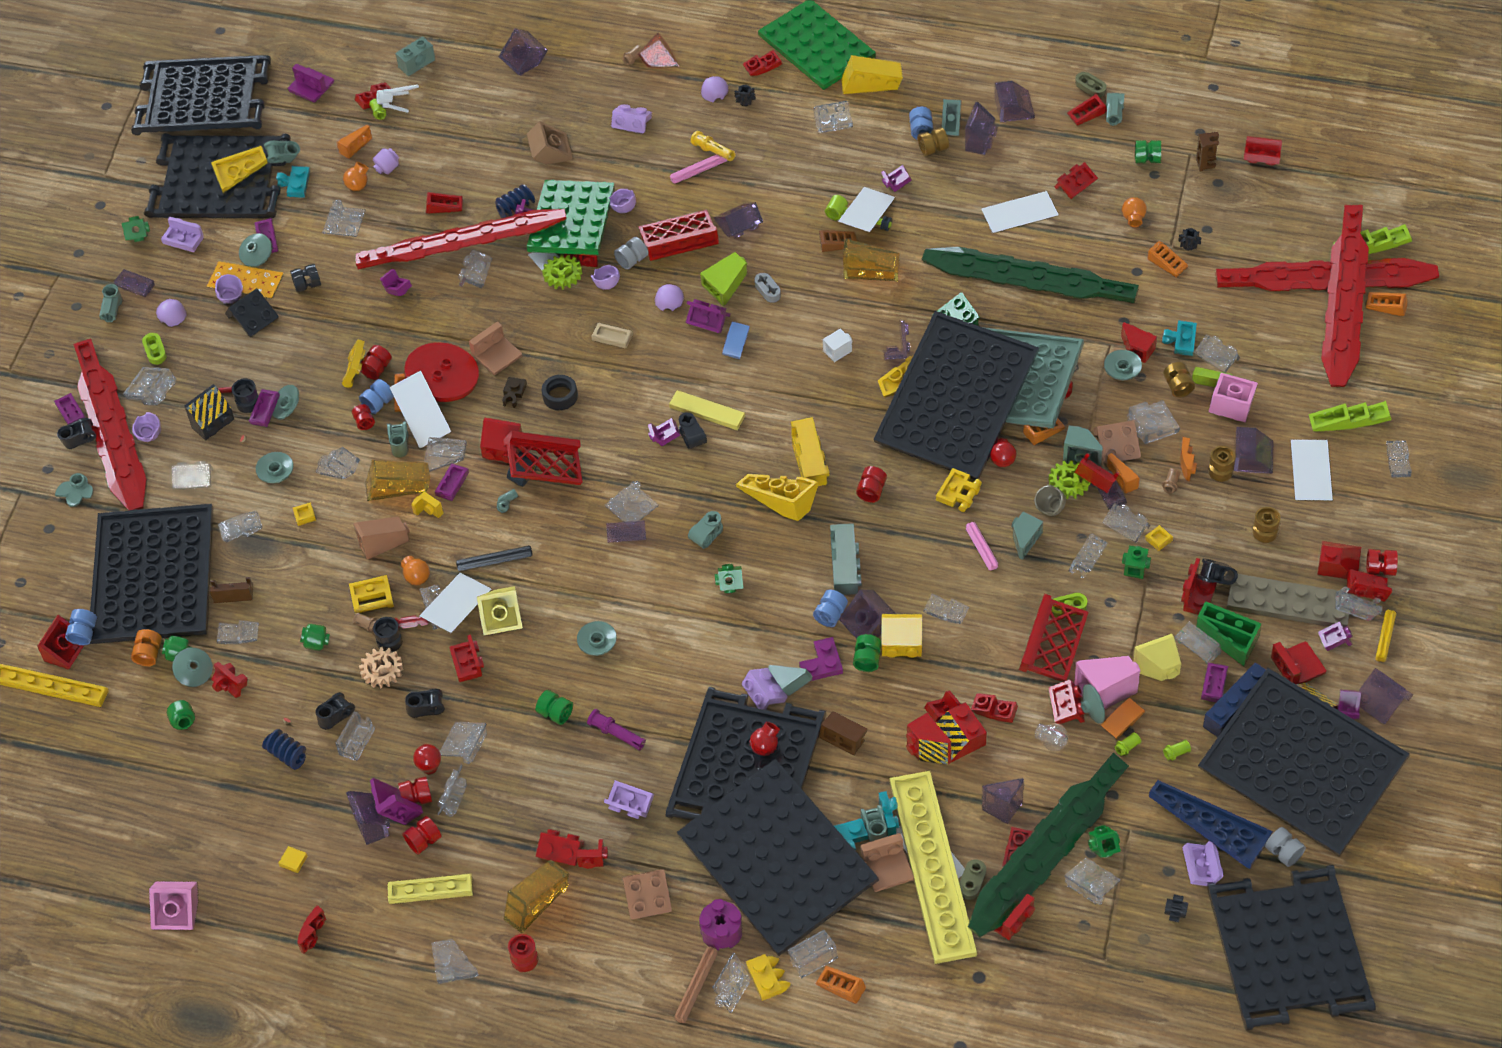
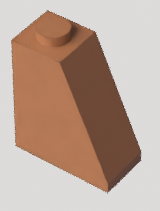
M399 516L353 524L359 547L367 560L409 541L407 533H410L406 522L402 523Z

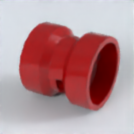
M360 404L353 408L352 416L356 420L359 430H368L374 426L375 420L371 415L368 405Z

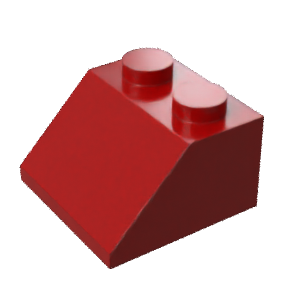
M484 417L480 443L482 458L509 463L507 447H504L503 440L510 431L522 432L521 423ZM514 448V452L518 454L520 450Z

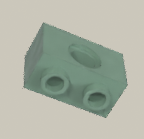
M424 37L419 38L395 53L398 68L408 77L436 60L433 45Z

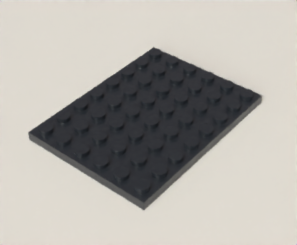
M935 311L873 439L874 442L950 471L954 468L969 474L971 479H979L990 457L991 449L997 442L1034 363L1039 347Z
M212 504L98 513L90 611L97 616L95 627L92 628L93 634L90 644L135 641L137 632L143 629L153 630L159 633L162 638L207 635L213 526Z
M1267 668L1198 764V768L1340 857L1410 757V753Z
M776 759L677 831L679 838L778 957L879 881L878 876Z

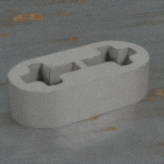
M759 273L755 276V287L766 301L774 303L780 300V288L770 275Z

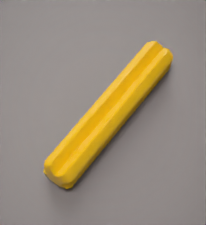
M1394 610L1385 611L1375 658L1376 661L1385 662L1387 659L1396 617Z

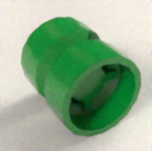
M1136 140L1135 163H1146V161L1161 163V140H1151L1149 143L1146 140Z
M868 634L857 637L853 658V666L857 670L873 672L878 669L879 654L881 652V640L878 637Z
M548 689L540 695L535 710L538 714L546 718L551 717L553 722L563 725L569 719L574 705L572 701L564 697L559 698L558 694Z

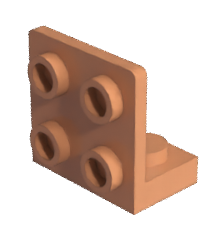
M498 321L469 341L471 355L493 375L498 374L522 357V353L504 337L502 325Z
M1134 420L1097 426L1093 429L1094 436H1098L1099 443L1103 447V464H1107L1108 454L1110 453L1115 455L1120 461L1141 457Z
M901 833L860 845L861 858L879 878V881L872 885L875 892L914 880L913 873L903 851Z
M664 869L622 877L631 919L672 911Z

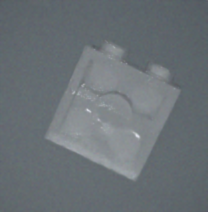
M142 367L123 394L127 399H138L144 405L157 406L166 398L167 391L175 385L176 377L169 368Z
M1163 400L1150 405L1147 402H1143L1129 407L1128 421H1135L1137 436L1143 440L1144 444L1179 433L1180 431L1179 425Z

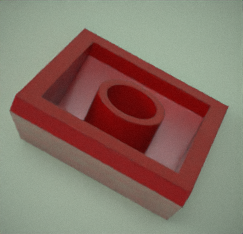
M60 615L55 617L37 647L44 662L70 669L84 645L71 643L65 638L70 623Z

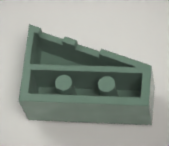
M854 523L830 525L834 590L843 595L858 594V586H862L861 574L857 575V570H860V558L856 559V554H859V543H855Z

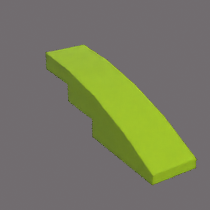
M1406 224L1389 231L1387 227L1371 233L1368 229L1361 232L1363 239L1369 247V254L1412 242Z
M1386 401L1367 406L1365 402L1348 408L1345 403L1309 414L1313 431L1353 429L1391 420Z

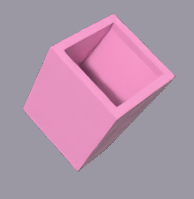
M1129 656L1081 660L1076 662L1074 684L1076 686L1079 685L1082 695L1083 687L1087 684L1092 685L1099 693L1105 710L1138 692L1140 667Z

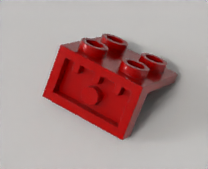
M1196 558L1194 564H1190L1188 580L1185 579L1182 589L1184 592L1181 598V602L1184 603L1183 611L1199 615L1205 601L1211 603L1217 586L1216 582H1206L1197 578L1200 566L1199 558Z
M1306 641L1288 649L1284 648L1281 642L1273 644L1271 659L1283 677L1294 684L1305 683L1326 674L1325 667Z

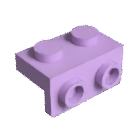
M622 104L613 110L611 127L644 133L646 122L651 119L652 112L647 111L645 108L639 107L634 109L630 108L629 105Z
M169 217L170 227L161 238L162 243L194 253L204 238L201 226L196 223Z
M768 668L749 670L742 682L743 687L758 709L766 710L769 704L784 703L788 697Z
M614 781L608 800L605 799L604 803L609 804L608 809L620 813L621 809L628 811L627 816L639 819V816L646 818L654 794Z
M1208 841L1205 845L1186 843L1182 847L1191 884L1207 886L1209 883L1216 884L1223 877L1218 849L1211 841Z

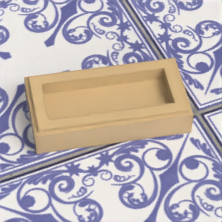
M598 323L592 334V340L627 348L633 333L631 330Z

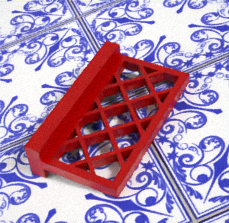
M707 210L638 227L642 240L648 249L650 261L719 244L717 228L713 225ZM705 217L703 221L697 220L698 218ZM682 222H688L686 225L680 224ZM693 224L698 225L696 229L692 228L691 226ZM665 226H670L668 230L663 229ZM675 229L681 230L679 233L674 232ZM645 231H653L651 234L645 233ZM658 233L664 234L662 237L656 236Z
M510 431L503 440L504 447H507L511 477L581 485L583 483L578 449L581 447L580 440ZM514 448L519 449L523 455L519 457L514 452ZM529 451H536L541 456L536 459ZM547 453H553L558 459L554 462ZM525 455L533 462L530 467L522 460ZM564 455H572L574 462L571 464ZM544 458L550 466L546 468L539 460ZM559 460L568 467L565 471L556 464ZM519 463L526 471H516V464ZM536 465L543 473L537 474L532 467ZM553 467L560 475L554 476L549 470ZM570 469L576 478H571L566 472Z
M1044 593L1019 670L1023 672L1029 670L1064 682L1067 681L1089 612L1053 600L1051 595ZM1052 606L1060 608L1063 615L1055 618L1051 611ZM1077 614L1083 617L1081 622L1074 624L1070 615ZM1066 618L1070 626L1061 629L1057 621ZM1054 623L1058 631L1049 635L1046 626ZM1073 630L1076 639L1068 641L1064 633ZM1060 635L1064 644L1056 647L1052 638ZM1048 640L1052 649L1044 652L1040 643ZM1067 647L1071 655L1063 659L1058 650ZM1055 652L1059 661L1050 664L1046 655ZM1042 657L1047 665L1039 668L1033 664L1035 660ZM1062 664L1065 670L1064 676L1055 673L1053 667Z

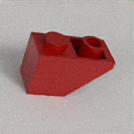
M1125 322L1122 324L1121 338L1126 350L1134 352L1139 356L1141 362L1146 363L1156 349L1157 336L1143 331L1134 325Z

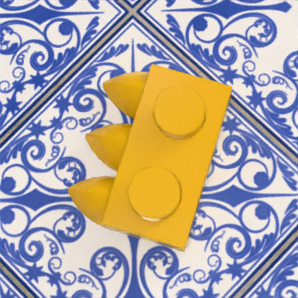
M766 954L746 961V967L762 1001L782 994L791 984L788 981H778L784 975L785 970L779 968L772 969L777 965L779 958L766 956Z

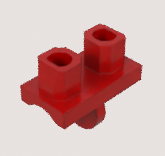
M220 662L215 663V673L211 679L213 681L212 688L216 692L228 691L235 698L241 696V689L247 686L248 678L244 674L235 676L236 669L231 663L222 665Z

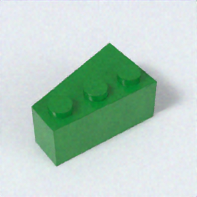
M1205 601L1197 617L1196 630L1244 667L1260 637L1262 623Z

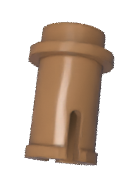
M637 45L630 52L624 53L622 57L623 62L626 65L634 64V61L644 54L643 49L637 52L641 48Z
M1175 469L1168 470L1166 481L1162 484L1163 490L1169 494L1174 493L1178 488L1177 482L1180 472L1176 470L1175 475H1173Z
M356 613L353 618V624L365 628L367 632L371 633L374 632L373 626L377 619Z

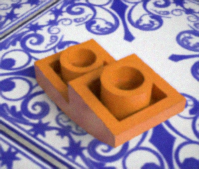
M1183 437L1180 455L1181 469L1186 481H1190L1191 474L1196 473L1197 463L1194 462L1195 455L1192 454L1193 446H1190V438Z
M1128 698L1101 726L1118 740L1129 726L1134 725L1145 710L1131 698Z

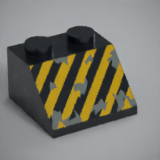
M214 384L184 405L191 428L204 440L214 436L219 430L235 419L230 405Z

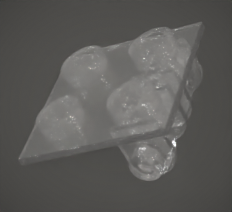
M335 200L330 208L322 233L357 237L366 210L343 207L342 201Z
M632 481L631 485L623 488L622 491L618 492V495L610 498L609 502L605 504L611 512L630 528L659 506L640 489L641 484L639 481Z
M455 722L440 750L441 756L463 757V762L466 764L473 762L477 754L476 752L480 750L479 747L482 746V742L487 736V729L485 728L487 724Z
M463 764L457 770L454 769L451 776L448 777L445 783L444 794L441 795L437 804L440 807L438 815H440L442 810L450 817L457 813L461 798L467 787L466 779H458Z
M1088 858L1082 860L1064 876L1068 887L1075 890L1078 894L1084 891L1083 897L1088 896L1087 899L1099 905L1105 899L1103 896L1121 881L1111 872L1106 871Z
M735 953L731 955L712 987L717 994L715 1004L718 1007L725 1005L729 1013H732L752 979Z

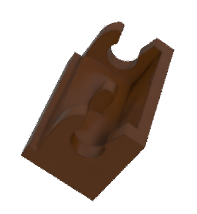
M1218 132L1203 133L1198 136L1196 161L1199 171L1216 167V163L1209 164L1207 162L1216 160L1217 146L1219 145Z
M246 577L247 582L217 584L216 580H211L210 594L213 603L252 601L253 582L251 578Z
M832 711L821 724L819 738L855 756L865 741L863 737L867 733V728Z

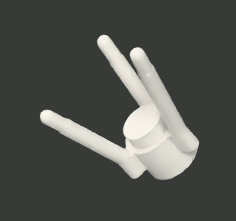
M411 85L378 90L377 103L382 104L383 108H391L408 113V109L391 105L389 102L393 101V96L407 95L409 92L405 90L415 89L419 86Z

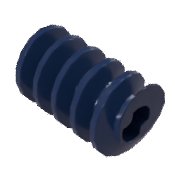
M522 184L519 188H514L513 191L503 194L501 198L495 199L496 209L501 218H506L505 213L508 216H512L511 210L515 213L517 204L521 205L522 199L526 200L525 205L527 207L530 206L529 200L533 204L535 203V197L526 185Z
M276 729L269 734L262 743L263 749L273 754L274 757L279 758L280 761L290 766L293 770L300 768L306 759V747L300 746L298 741L294 742V738L289 737L287 733H283L281 729Z

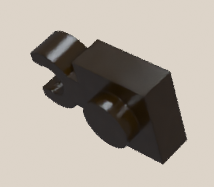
M508 377L503 390V406H506L509 401H512L513 408L517 406L516 398H522L527 385L526 379Z

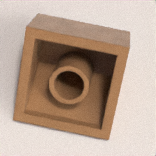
M539 121L527 133L532 158L535 161L548 165L569 161L573 158L565 132Z

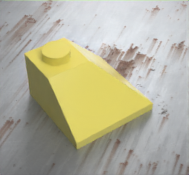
M515 586L493 590L477 596L484 635L523 628Z
M1172 634L1135 647L1133 662L1139 665L1140 674L1160 681L1173 679L1180 675L1181 661Z

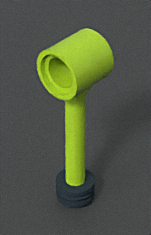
M840 195L832 196L825 209L826 216L832 220H839L848 209L847 200ZM884 216L876 224L880 225L881 230L884 229L888 232L892 226V218Z

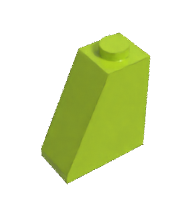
M734 252L700 273L701 285L722 306L728 303L747 275L746 260Z

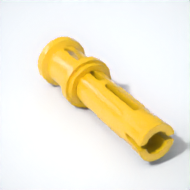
M695 131L692 134L690 140L692 145L701 147L703 151H711L727 161H732L735 158V151L715 142L711 136H705L701 131Z

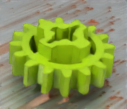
M562 254L560 258L553 256L554 260L548 259V264L543 265L544 281L548 282L549 287L554 285V288L557 289L560 286L564 290L565 286L571 288L572 283L576 285L577 280H581L582 269L580 262H576L575 257L570 259V255H567L566 258Z
M1073 460L1069 464L1063 461L1062 465L1057 463L1055 469L1051 468V474H1049V485L1060 489L1066 495V499H1069L1070 496L1076 499L1077 494L1083 496L1084 491H1088L1090 482L1075 473L1080 462L1074 465Z

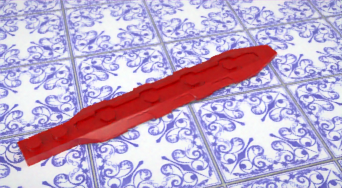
M1344 205L1342 234L1331 248L1330 281H1328L1327 291L1329 294L1328 308L1325 312L1326 330L1321 355L1331 387H1345L1360 360V329L1363 323V294H1365L1366 290L1365 271L1369 255V247L1361 235L1363 205Z
M565 209L531 210L506 218L487 220L462 228L448 229L436 234L408 238L391 246L356 253V266L359 270L390 262H408L437 253L456 251L472 245L487 244L503 238L535 233L565 220L566 211Z
M1407 258L1368 260V264H1366V287H1410L1439 278L1438 265ZM1323 260L1295 263L1281 261L1266 262L1253 268L1216 269L1217 288L1254 286L1268 291H1290V289L1326 290L1328 288V281H1330L1332 264H1330V261L1324 262Z
M91 338L74 343L82 370L77 388L81 400L84 402L88 418L93 422L92 429L96 433V448L99 457L102 458L109 489L128 511L143 509L147 478L135 450L136 444L126 422L127 417L117 394L118 389L114 377L100 366Z

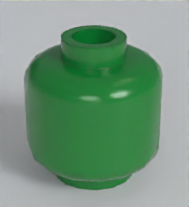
M310 623L307 624L306 628L303 627L300 643H303V647L306 649L320 651L324 645H328L330 634L326 633L325 626Z
M170 636L169 639L164 641L162 654L165 655L167 661L173 662L180 651L192 647L189 646L188 639Z
M178 700L171 703L167 708V718L173 728L184 730L194 723L195 713L189 702Z

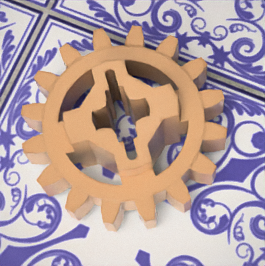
M380 647L378 652L372 649V654L366 653L367 659H361L362 665H359L361 678L365 680L366 684L371 682L373 688L376 684H379L380 688L383 687V684L390 687L391 681L396 683V677L402 676L403 665L401 657H398L396 651L392 653L391 648L384 651L383 647Z

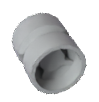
M633 237L626 242V245H622L615 250L614 255L620 266L629 270L637 264V261L640 262L648 256V249L641 239Z
M1281 827L1269 837L1265 848L1273 855H1279L1278 859L1287 867H1290L1300 859L1305 852L1306 846L1298 839H1292V834L1284 827Z

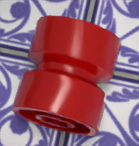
M373 345L360 362L362 364L360 372L369 379L377 380L383 373L384 367H387L392 360L390 352L382 346Z
M865 467L856 489L857 496L865 502H877L882 494L887 474L878 467Z
M1368 549L1366 559V572L1368 574L1379 575L1380 572H1383L1386 576H1396L1398 566L1397 550H1385L1382 553L1380 549Z
M427 776L415 779L414 783L409 780L398 783L402 798L413 803L419 802L421 805L432 802Z
M428 816L419 820L416 828L411 826L402 833L407 845L417 855L428 848V843L434 844L442 837L438 827Z
M518 934L510 939L508 951L512 966L519 972L533 970L538 964L539 959L534 939L527 934Z

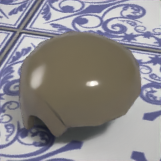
M1047 485L1039 489L1035 495L1034 502L1036 508L1043 514L1056 516L1064 509L1066 498L1060 489Z

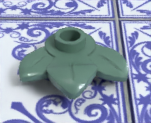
M76 473L70 477L69 481L59 485L55 496L66 497L68 506L74 507L79 505L83 498H91L93 488L88 484L86 476Z

